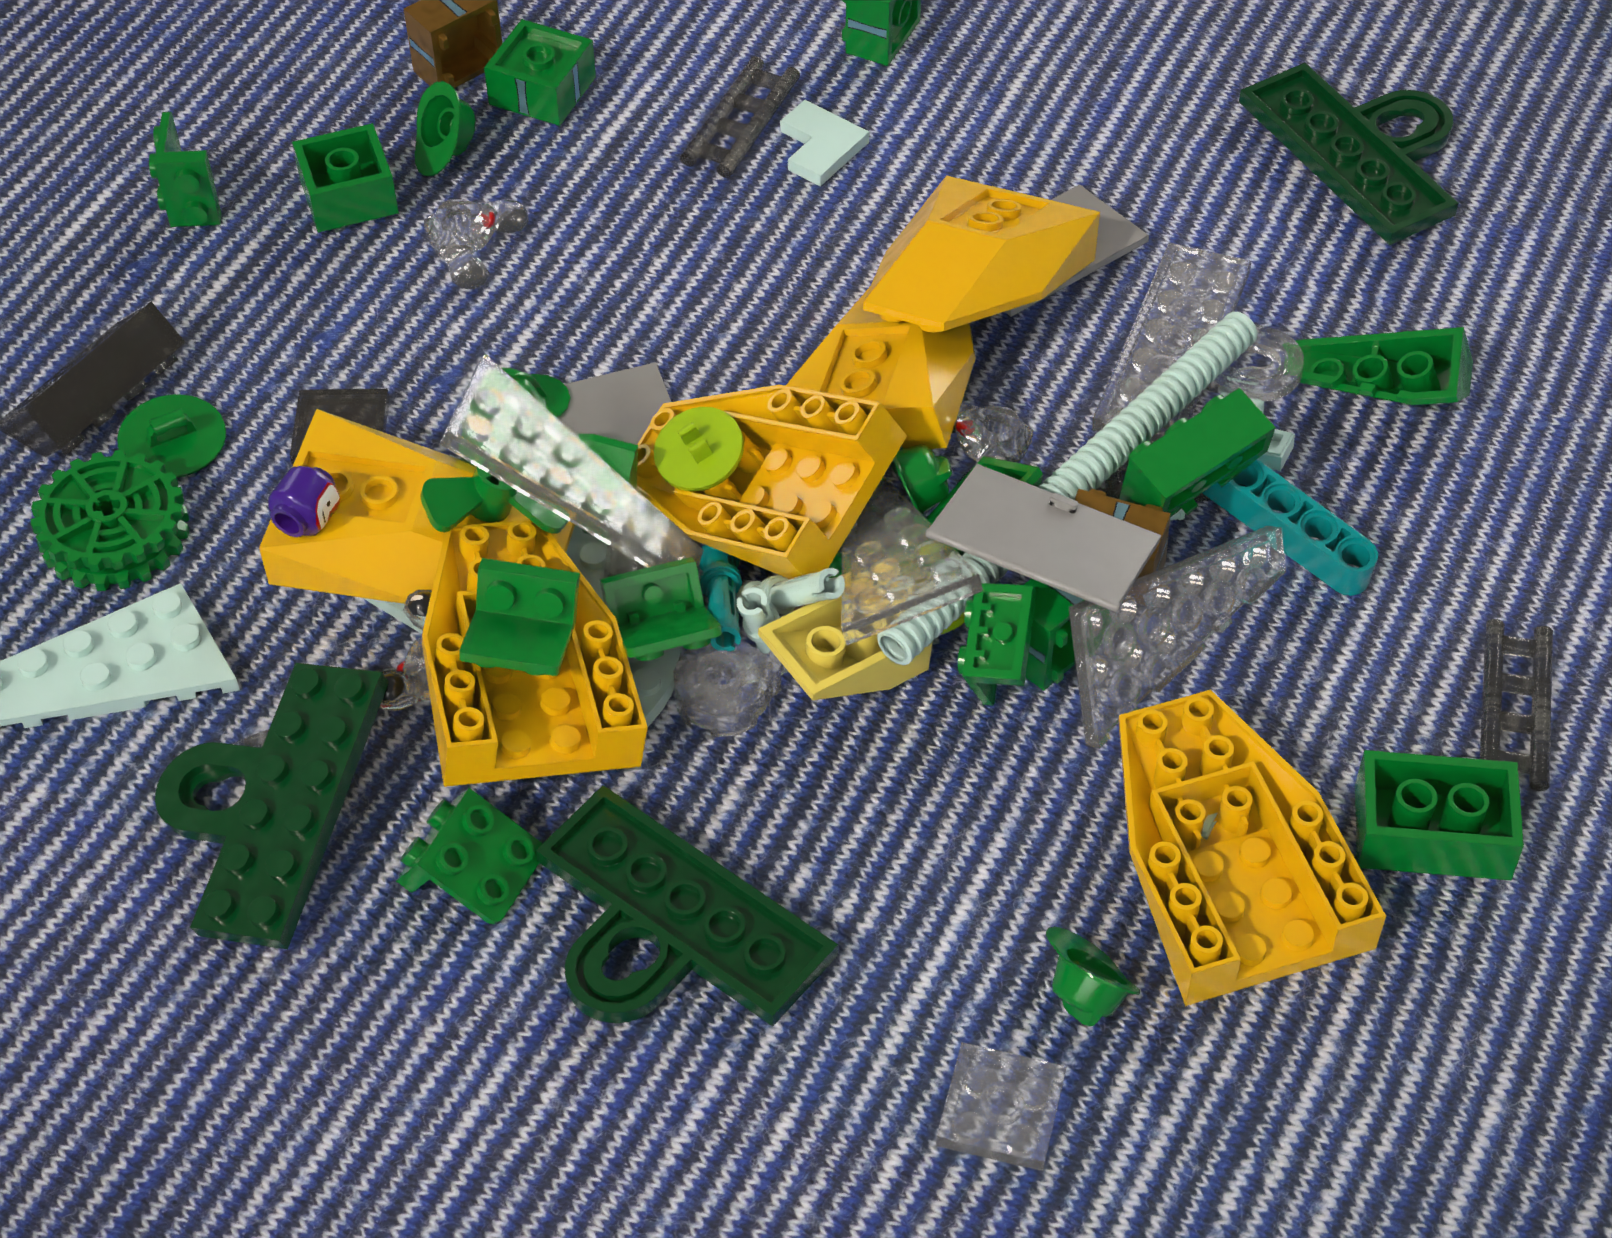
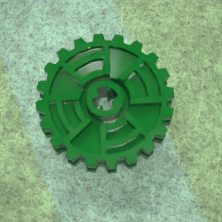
M115 450L110 457H104L102 452L92 453L91 460L83 462L77 458L70 462L71 469L66 472L56 470L51 475L53 479L51 485H41L38 490L41 500L33 501L31 506L33 516L35 517L30 519L34 534H37L36 539L40 553H43L44 563L48 569L55 567L56 576L62 581L72 577L75 587L83 589L90 583L95 584L97 591H106L111 584H118L120 589L130 588L132 580L140 579L142 582H146L152 579L151 572L156 568L165 571L171 565L169 561L170 555H180L183 551L181 539H186L189 536V527L185 523L189 521L186 506H183L184 497L181 487H177L179 485L177 477L173 472L166 473L164 463L159 460L148 463L146 454L139 452L133 457H126L124 450Z

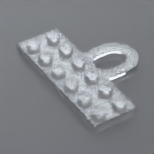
M1168 243L1094 413L1092 430H1102L1123 408L1127 407L1132 400H1135L1140 393L1144 392L1156 378L1168 370L1178 358L1183 356L1196 342L1200 341L1220 320H1223L1228 313L1235 312L1250 275V260ZM1255 324L1258 333L1257 340L1246 351L1270 357L1272 362L1264 367L1233 368L1229 366L1204 390L1221 394V392L1232 393L1236 389L1241 388L1249 398L1259 399L1264 402L1280 399L1290 394L1301 381L1304 365L1302 349L1286 333ZM1202 391L1149 441L1153 443L1163 437L1168 428L1177 420L1184 417L1188 420L1191 419Z

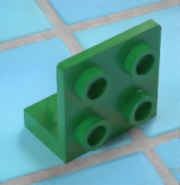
M482 558L478 567L476 611L461 645L459 660L475 663L485 668L501 667L525 671L536 676L558 675L576 624L580 573Z
M975 583L974 597L966 602L964 620L965 626L969 628L967 645H962L959 649L958 671L983 705H994L997 684L1024 686L1037 597V591L1034 586Z

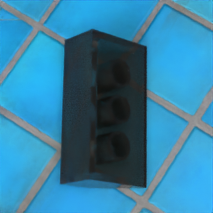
M151 301L117 321L1 418L0 431L44 457L59 450L64 455H67L86 439L81 434L84 429L91 423L98 428L117 412L112 405L119 399L124 397L126 401H129L148 386L144 381L147 375L153 370L159 375L178 360L174 352L186 342Z

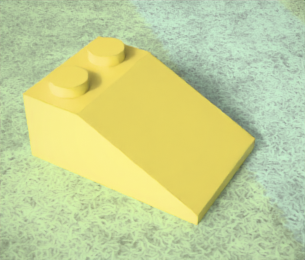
M879 570L845 586L843 594L837 599L805 605L758 628L759 637L812 701L890 690L929 670L932 650L931 643L929 646L924 647L923 651L915 656L912 662L907 665H900L891 661L882 652L877 641L878 632L883 627H886L889 621L896 618L901 610L906 609L908 604Z

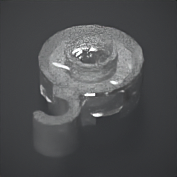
M741 640L739 645L734 643L736 649L733 651L715 650L711 643L702 648L685 651L679 657L673 671L676 709L684 723L690 727L691 723L700 728L708 729L711 731V736L714 737L737 736L754 728L758 724L757 718L765 711L766 706L769 707L771 699L780 693L782 689L781 676L788 672L771 650L769 653L764 654L749 643Z

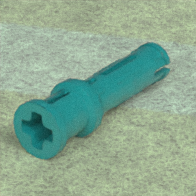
M704 545L698 554V564L703 571L700 575L701 590L708 597V611L720 623L722 630L721 636L711 639V646L720 652L733 651L736 649L734 643L737 645L741 643L739 614L736 605V595L742 586V577L737 569L740 559Z

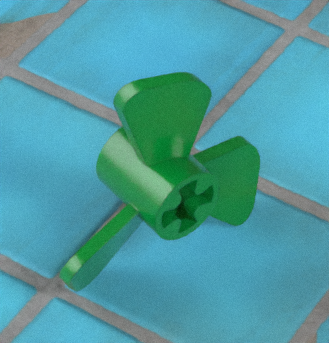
M510 416L484 418L475 421L471 425L467 437L478 462L473 477L432 478L425 481L420 498L429 521L436 530L449 532L470 514L484 522H499L510 514L512 506L548 533H559L566 526L571 513L564 505L520 488L524 477V470L521 463L511 455L519 429V422L515 418Z

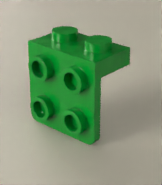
M162 112L160 126H154L153 131L156 153H150L149 155L150 175L152 179H158L159 181L157 198L160 210H166L170 227L220 225L222 213L207 150L181 151L172 112Z
M692 557L599 579L604 603L616 617L622 643L628 657H635L638 661L654 660L663 656L664 650L680 646L685 649L702 648L709 645L712 638L722 635L720 623L704 606L697 565Z
M468 788L451 803L443 799L433 810L426 821L432 827L424 840L417 837L407 848L400 859L406 867L396 882L413 893L428 880H431L485 922L496 924L505 917L538 866L536 850L542 843L471 788Z

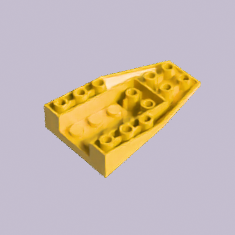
M946 175L885 252L864 299L863 310L879 314V317L885 321H906L918 324L919 328L926 332L937 333L1042 300L1095 260L1100 212Z
M868 288L785 386L880 402L906 433L907 437L902 444L903 448L919 444H925L930 449L947 448L976 360L970 323L933 333L920 329L918 324L906 321L889 322L882 320L879 314L863 310V302L868 293Z
M773 385L663 403L637 444V494L692 540L792 579L829 568L907 435L880 402L785 385ZM697 407L720 409L734 418L743 434L744 451L738 467L725 481L710 489L685 491L671 486L663 479L654 461V446L660 431L673 417L688 409Z
M316 409L293 467H318L328 472L334 479L335 486L339 492L340 505L322 530L312 536H289L279 530L270 520L259 547L268 583L270 585L409 604L410 597L418 592H432L445 532L436 530L429 521L420 498L423 484L432 478L473 477L476 466L450 455ZM520 486V488H522V489H524V490H527V491H529V492H532V493H535V494L540 495V496H542V497H545V498H547V499H550V498H548V497H546V496H543V495H541V494H539V493H537V492H534V491H532V490H530V489H527V488H525V487H523V486ZM564 505L571 513L570 519L561 532L551 534L563 550L567 552L578 512L576 509ZM512 506L510 514L499 522L530 519ZM470 514L458 525L489 522L481 521Z
M531 520L457 525L444 534L422 633V648L444 787L641 767L648 727L627 654L622 643L616 617L553 535L542 530ZM482 558L580 573L576 624L558 675L536 676L525 671L501 667L485 668L475 663L459 660L461 645L476 611L478 567Z
M1212 690L1119 715L1118 723L1129 852L1185 1006L1377 948L1386 914L1320 793ZM1218 813L1213 821H1216L1206 840L1201 836L1204 821L1208 815Z

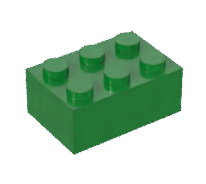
M1364 750L1355 782L1357 863L1360 868L1512 880L1524 847L1518 762Z

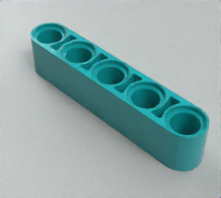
M1258 459L1222 488L1216 483L1202 492L1335 591L1343 595L1354 596L1361 594L1367 589L1378 560L1376 546L1361 533ZM1310 537H1316L1320 540H1314ZM1347 564H1353L1359 568L1351 567Z

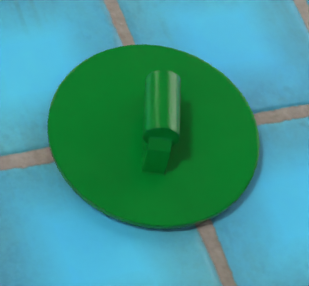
M165 395L140 404L126 416L118 431L117 444L119 450L125 451L126 457H133L138 452L146 454L148 463L159 460L164 463L166 473L173 472L177 478L200 471L215 460L224 446L226 427L221 414L210 403L189 395Z

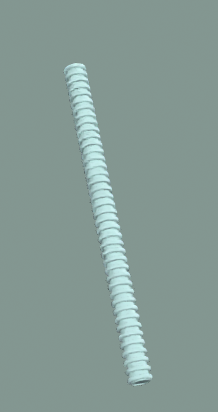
M1233 311L1228 313L1200 341L1196 342L1192 348L1188 349L1183 356L1178 358L1168 370L1156 378L1144 392L1140 393L1135 400H1132L1127 407L1123 408L1111 422L1107 423L1102 430L1089 439L1077 453H1074L1068 461H1065L1059 469H1056L1050 477L1045 479L1038 488L1075 500L1078 489L1090 491L1091 489L1099 488L1104 481L1110 478L1112 473H1115L1121 465L1127 462L1130 453L1138 445L1151 440L1194 397H1197L1233 361L1237 360L1248 347L1255 343L1258 333L1253 321L1241 312ZM965 552L962 558L956 560L953 566L949 567L943 575H940L934 583L926 588L925 592L920 593L914 601L908 604L906 609L901 610L896 618L889 621L888 625L878 632L877 641L882 652L897 664H909L915 656L923 651L924 647L929 646L934 638L941 635L944 629H947L953 621L960 617L962 612H965L967 600L974 597L975 583L995 584L999 578L1006 574L1008 569Z

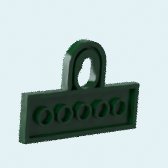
M1302 63L1241 89L1239 103L1387 244L1392 245L1456 215L1459 203L1415 163V161L1441 150L1450 139L1453 115L1449 107L1439 98L1416 90H1398L1387 93L1360 106L1353 107L1307 63ZM1401 116H1413L1423 120L1421 124L1417 125L1412 134L1405 137L1388 136L1378 129V126Z
M295 663L262 748L217 742L203 743L182 752L166 767L158 781L155 792V804L160 817L174 832L182 837L223 844L190 926L198 936L288 950L389 681L382 672ZM240 776L245 778L244 793L233 806L224 810L211 811L206 806L197 804V793L205 784L210 782L220 783L230 777Z
M604 785L536 850L537 862L606 909L572 945L565 962V978L571 1000L580 1011L595 1020L606 1023H625L646 1016L693 970L773 1027L838 956L837 943ZM644 938L653 942L659 949V956L651 966L632 972L625 979L611 980L602 973V967L609 959V953L624 940Z

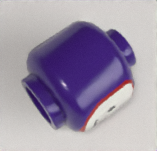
M292 467L268 497V507L271 512L270 518L279 530L292 537L318 534L340 505V495L335 486L334 479L328 472L318 467Z

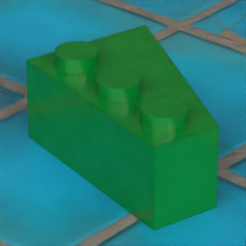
M1241 388L1236 389L1225 397L1222 394L1217 395L1203 407L1199 414L1189 420L1186 417L1177 420L1168 428L1163 437L1153 443L1145 441L1130 453L1119 500L1141 506L1151 504L1161 507L1164 512L1170 513V518L1181 509L1186 515H1189L1199 507L1194 498L1216 483L1222 488L1268 451L1276 427Z

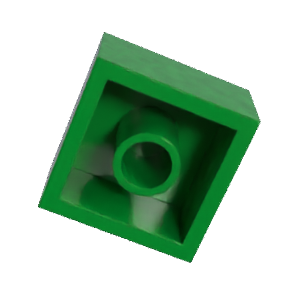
M373 123L292 142L299 178L318 233L399 214L393 176Z

